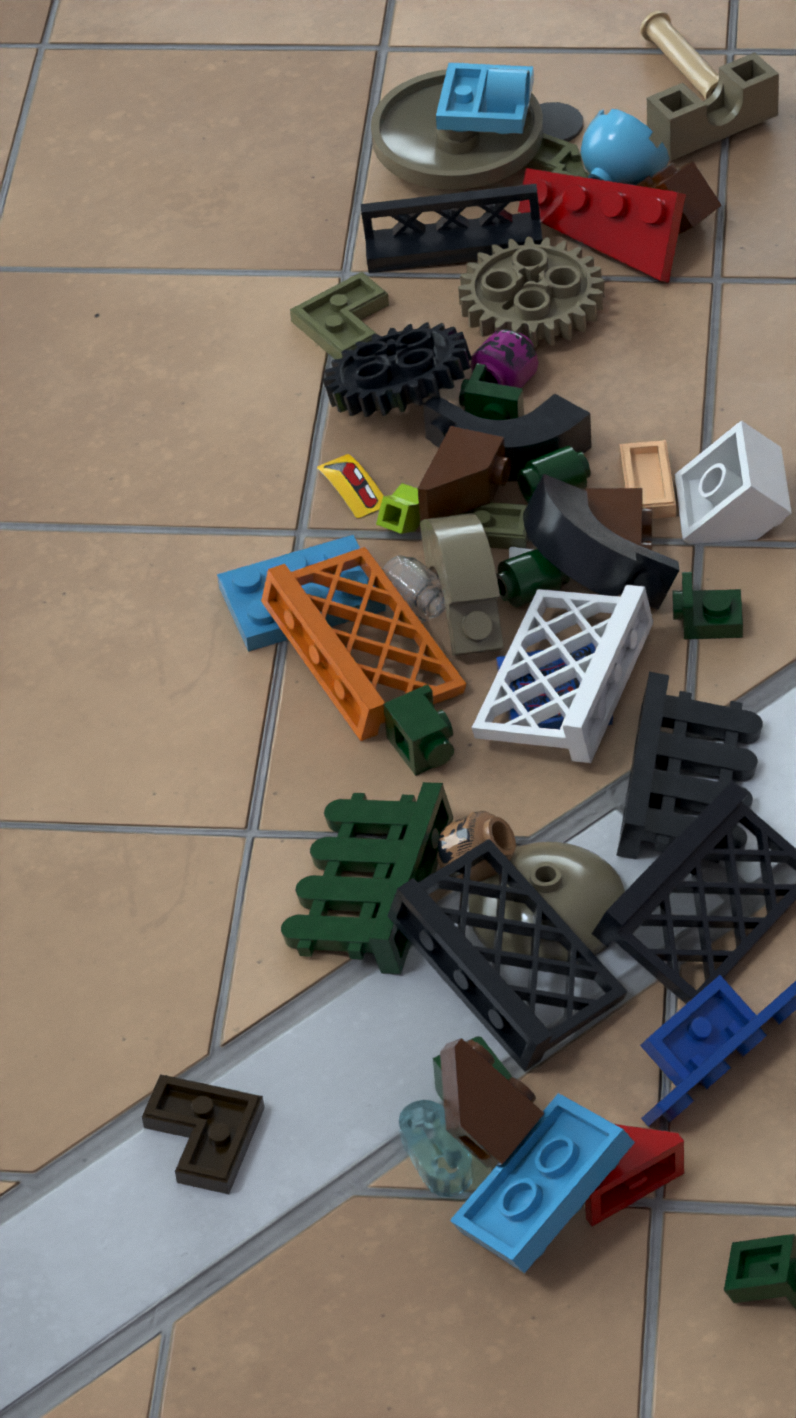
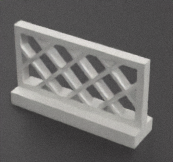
M626 585L621 597L538 589L472 726L474 737L476 739L569 749L572 761L591 763L653 625L645 587ZM546 607L566 609L568 611L548 622H545L542 618ZM600 612L612 613L611 618L593 627L586 620ZM575 624H578L583 630L561 642L555 635ZM544 639H547L552 645L530 657L526 653L529 646ZM591 643L596 647L595 653L578 661H575L570 653ZM562 658L567 666L544 677L539 668ZM529 673L536 680L514 692L509 687L512 681ZM574 678L579 680L581 683L579 688L560 697L554 690V688ZM546 693L551 701L527 712L522 704ZM512 708L519 715V717L505 724L492 723L494 717ZM559 713L564 717L560 730L539 728L537 725Z

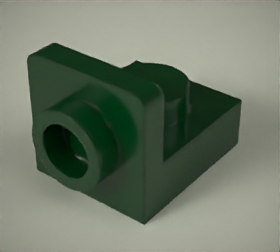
M682 572V590H672L673 620H683L684 640L743 638L741 589L693 591L692 572Z
M795 1234L732 1242L724 1292L733 1303L786 1297L796 1309Z

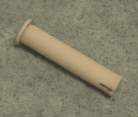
M655 11L646 16L640 27L642 37L647 41H653L704 96L705 100L708 99L718 85L719 75L671 25V19L666 12Z

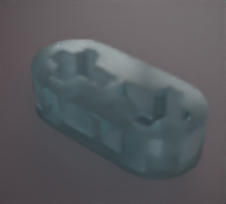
M419 1100L407 1105L399 1117L400 1139L424 1184L432 1193L439 1196L452 1197L460 1195L469 1188L473 1180L471 1153L446 1131L445 1111L440 1104L431 1100ZM424 1123L428 1129L433 1128L434 1138L429 1140L424 1130L420 1127L415 1128V1126ZM443 1156L451 1169L457 1168V1171L448 1173L445 1168H439L438 1158Z

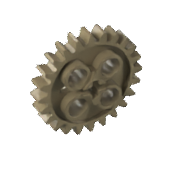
M527 237L525 244L520 246L513 239H510L508 242L509 248L502 249L494 244L492 245L491 256L479 252L477 254L478 263L468 262L467 273L460 275L461 286H458L462 317H468L470 328L480 326V336L482 337L488 336L497 330L507 329L528 337L533 343L534 348L537 347L539 339H545L548 344L553 346L555 345V336L561 335L563 338L571 340L572 328L585 332L586 321L596 322L597 310H603V298L605 295L601 267H594V258L592 256L582 258V248L580 247L568 252L567 241H562L554 247L550 246L549 237H546L540 245L534 244L533 239Z

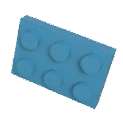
M354 535L217 574L219 589L248 652L288 640L261 602L268 569L286 564L292 572L359 549L360 547ZM360 566L342 571L340 576L367 585L369 582V578ZM312 582L301 586L307 594L324 599L327 598L330 589L329 587ZM339 590L335 591L332 599L334 602L360 609L363 600L362 597ZM369 600L365 611L377 614L386 611L385 604ZM329 614L326 617L330 627L350 622L349 620Z
M559 1093L543 1110L544 1115L506 1161L491 1171L450 1220L463 1235L524 1274L536 1259L545 1252L547 1246L582 1208L584 1202L605 1177L616 1168L622 1157L635 1143L624 1129Z

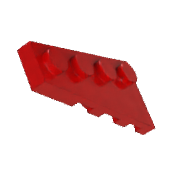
M526 168L523 185L537 184L541 223L655 279L669 283L686 194ZM529 200L520 201L518 212H531Z

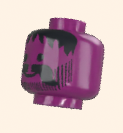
M502 329L495 331L473 353L470 365L472 373L477 363L487 365L488 383L522 388L537 372L539 361L534 345L528 337L516 331Z

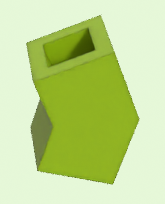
M401 483L392 495L383 496L376 525L401 534L415 532L420 525L418 489Z

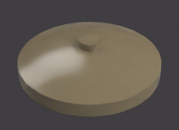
M447 70L426 73L398 85L384 96L373 113L371 120L372 144L379 161L399 178L429 188L467 189L505 179L515 174L533 159L543 140L542 109L532 92L523 134L438 130L436 126V113Z

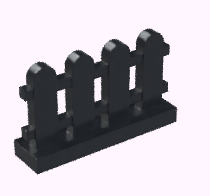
M649 671L641 705L616 856L637 860L641 841L655 843L654 850L664 852L696 818L694 816L674 813V807L702 812L732 779L738 781L751 779L755 774L758 764L757 756L749 749L737 747V742L753 743L759 739L763 727L761 717L752 711L742 710L743 703L730 701L729 707L692 700V693L680 691L678 697L666 695L669 675ZM661 727L673 729L672 734L661 732ZM686 732L724 739V742L721 744L686 737ZM655 764L667 766V770L654 769ZM680 769L718 776V782L680 774ZM741 787L748 793L743 803L751 808L752 795L746 788ZM649 802L661 804L660 810L649 808ZM736 826L732 830L734 849H745L747 834L741 827ZM722 841L715 849H723Z

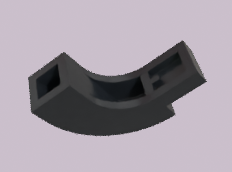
M555 393L532 412L510 420L479 418L441 397H431L423 405L426 439L437 447H440L450 426L504 437L505 457L511 460V470L507 482L517 481V472L524 469L525 464L533 459L566 446H570L576 452L580 451L583 454L592 447L590 412Z
M542 475L523 513L526 533L540 553L567 576L600 595L618 596L619 594L622 595L626 585L644 586L649 606L659 610L680 571L679 561L632 543L613 533L601 524L590 511L587 491L548 475Z

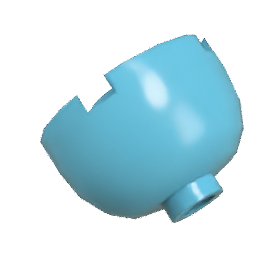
M604 109L598 112L583 136L580 151L584 166L589 173V178L637 185L649 175L652 177L668 165L670 158L667 148L663 143L656 148L654 143L648 139L653 131L634 116L618 109H611L607 115H604Z

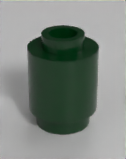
M566 446L527 462L525 468L517 472V482L522 496L529 503L543 474L585 490L587 478L591 476V470L582 452H576L572 447Z
M538 549L501 561L498 564V573H496L500 598L503 601H509L514 607L532 602L538 589L560 591L561 586L567 584L570 579L569 576L547 560Z

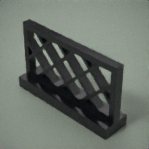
M733 780L609 907L591 933L607 948L613 941L616 942L685 1004L719 975L725 978L796 901V884H774L771 862L787 863L796 871V848L743 803L748 793ZM739 823L756 836L758 850L734 849L732 830ZM722 841L723 849H715ZM703 860L725 861L727 882H703L701 862ZM736 861L760 862L763 883H739ZM691 874L692 881H684ZM672 893L694 894L696 915H672L669 896ZM705 894L729 895L732 916H708ZM740 895L765 896L767 915L765 917H743ZM776 896H784L777 904ZM660 906L661 915L653 914L655 910ZM640 926L662 927L665 949H649L633 935ZM673 927L698 928L701 950L676 949ZM709 928H734L736 949L734 951L712 950ZM745 929H753L746 937ZM678 961L703 962L705 982L698 990H695L679 976ZM714 962H723V963L715 970V968H714Z
M490 839L419 883L413 878L396 890L387 915L388 918L524 1072L541 1062L547 1050L624 1000L627 994V990ZM486 860L499 874V885L470 880L471 868ZM438 888L461 892L459 910L439 907L429 894ZM469 894L496 898V917L467 912ZM506 900L526 904L533 912V923L505 919ZM466 925L495 930L493 949L474 946L465 936ZM503 932L532 937L530 955L502 951ZM540 939L560 942L568 951L567 962L539 957ZM500 964L529 969L528 988L508 985L500 976ZM538 971L566 975L565 994L537 990ZM575 977L594 980L606 994L597 1000L574 996ZM535 1003L564 1008L563 1022L549 1031L535 1015ZM573 1010H578V1011H579V1012H577L576 1014H574V1015L572 1016Z

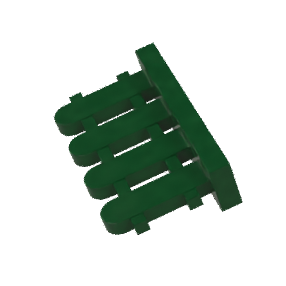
M423 782L417 801L414 795L402 794L400 801L367 800L365 793H353L351 799H337L325 807L324 816L328 827L338 832L337 837L320 838L310 847V854L314 865L318 869L325 871L323 876H307L297 883L295 891L299 902L304 908L310 909L309 915H293L282 923L281 933L287 946L297 949L299 956L312 957L314 950L347 951L350 959L363 960L365 952L374 953L381 973H402L411 943L387 915L398 887L413 878L419 883L436 872L440 832L448 824L452 823L454 819L443 783ZM356 833L388 834L387 839L355 838ZM343 871L375 872L373 878L341 876ZM329 910L360 912L359 917L327 916Z

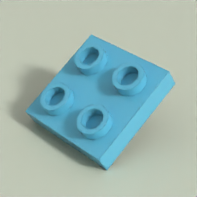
M448 63L436 113L437 129L453 130L456 132L478 131L496 132L499 134H523L534 83L533 66Z

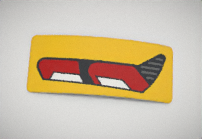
M350 454L317 466V469L335 487L356 518H361L380 510L384 495L369 474Z

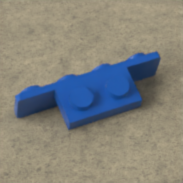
M719 975L650 1035L640 1046L676 1087L641 1118L644 1123L649 1127L661 1115L670 1123L694 1102L687 1093L692 1087L700 1082L707 1090L731 1068L724 1060L736 1049L744 1057L767 1036L760 1028L767 1020L772 1017L779 1025L796 1010V981L756 1015L724 978Z

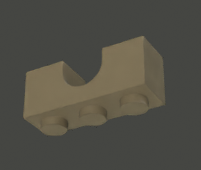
M754 52L719 67L718 85L713 94L705 101H702L684 83L647 97V126L653 131L648 139L654 143L656 148L663 143L667 148L669 160L673 161L778 116L779 73Z

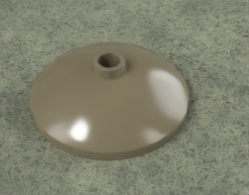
M537 842L516 847L510 860L516 869L595 956L607 948L591 933L604 913L625 892L623 883L614 868L596 853L568 843ZM499 874L480 882L499 885ZM469 894V912L496 917V898ZM507 900L505 902V919L533 923V912L526 904ZM472 927L480 942L486 948L493 949L495 930ZM503 932L502 951L530 955L532 937ZM540 939L539 957L567 962L568 951L560 942Z

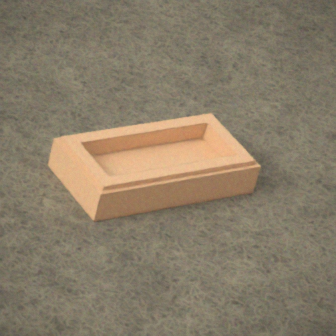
M666 440L619 444L624 488H642L643 508H652V519L676 517V501Z

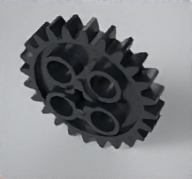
M426 322L418 329H413L412 324H408L403 331L397 332L395 328H390L385 336L373 334L371 337L372 341L368 343L358 341L356 342L357 348L355 350H343L341 352L343 358L332 360L333 368L324 371L326 378L323 379L331 406H337L338 412L341 413L348 410L349 415L354 416L363 411L364 416L369 417L376 411L381 410L382 416H386L393 408H398L400 412H404L408 404L414 403L422 406L424 405L423 399L426 397L439 398L440 389H453L455 387L453 380L464 379L463 371L471 368L469 361L472 360L463 332L457 333L456 327L453 326L445 329L444 323H440L430 328L429 322Z

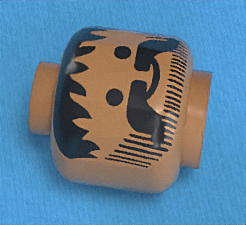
M486 811L472 812L448 824L440 832L437 853L439 866L443 868L488 839L510 861L516 848L514 833L504 819ZM483 860L471 868L470 880L480 882L498 873L486 860Z

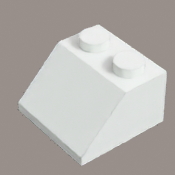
M743 421L737 423L674 474L682 539L688 544L758 540L770 529L780 525L792 513L782 448Z

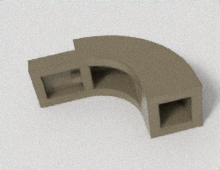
M471 513L424 519L420 523L426 569H436L440 579L452 656L503 649L497 599L500 597L498 581L489 542L479 518Z

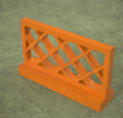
M366 547L292 572L286 564L268 569L261 602L360 741L378 735L380 724L385 723L383 705L385 702L376 690L377 684L409 693L427 685L426 683L416 681L419 669L440 674L445 683L438 686L429 685L433 692V705L464 693L466 682ZM360 566L369 578L368 585L340 577L342 571ZM312 582L329 587L330 589L327 598L324 599L307 594L301 586ZM339 590L362 597L360 609L332 601L335 591ZM372 600L389 605L394 612L393 619L365 611L368 601ZM327 614L355 622L351 634L331 628L326 621ZM363 624L388 632L385 644L357 636L360 625ZM396 634L415 640L420 647L418 654L391 646L393 635ZM352 649L379 656L377 668L356 663L351 656ZM389 659L413 666L411 678L382 671L385 660Z

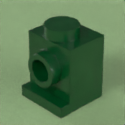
M428 684L383 704L386 737L415 776L434 767L442 766L451 760L454 754V746L449 741V738L453 737V728L446 713L441 709L435 710L433 692Z

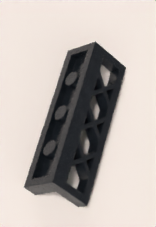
M537 184L361 204L369 273L478 261L477 254L479 252L491 256L492 245L495 244L502 249L509 248L508 242L510 239H513L519 246L525 244L527 237H531L534 244L540 245L543 241ZM529 200L531 212L511 214L504 210L510 202ZM478 206L486 211L480 218L467 219L460 214L466 207ZM434 211L442 216L433 224H423L416 219L422 212ZM390 216L399 221L390 229H373L372 218Z

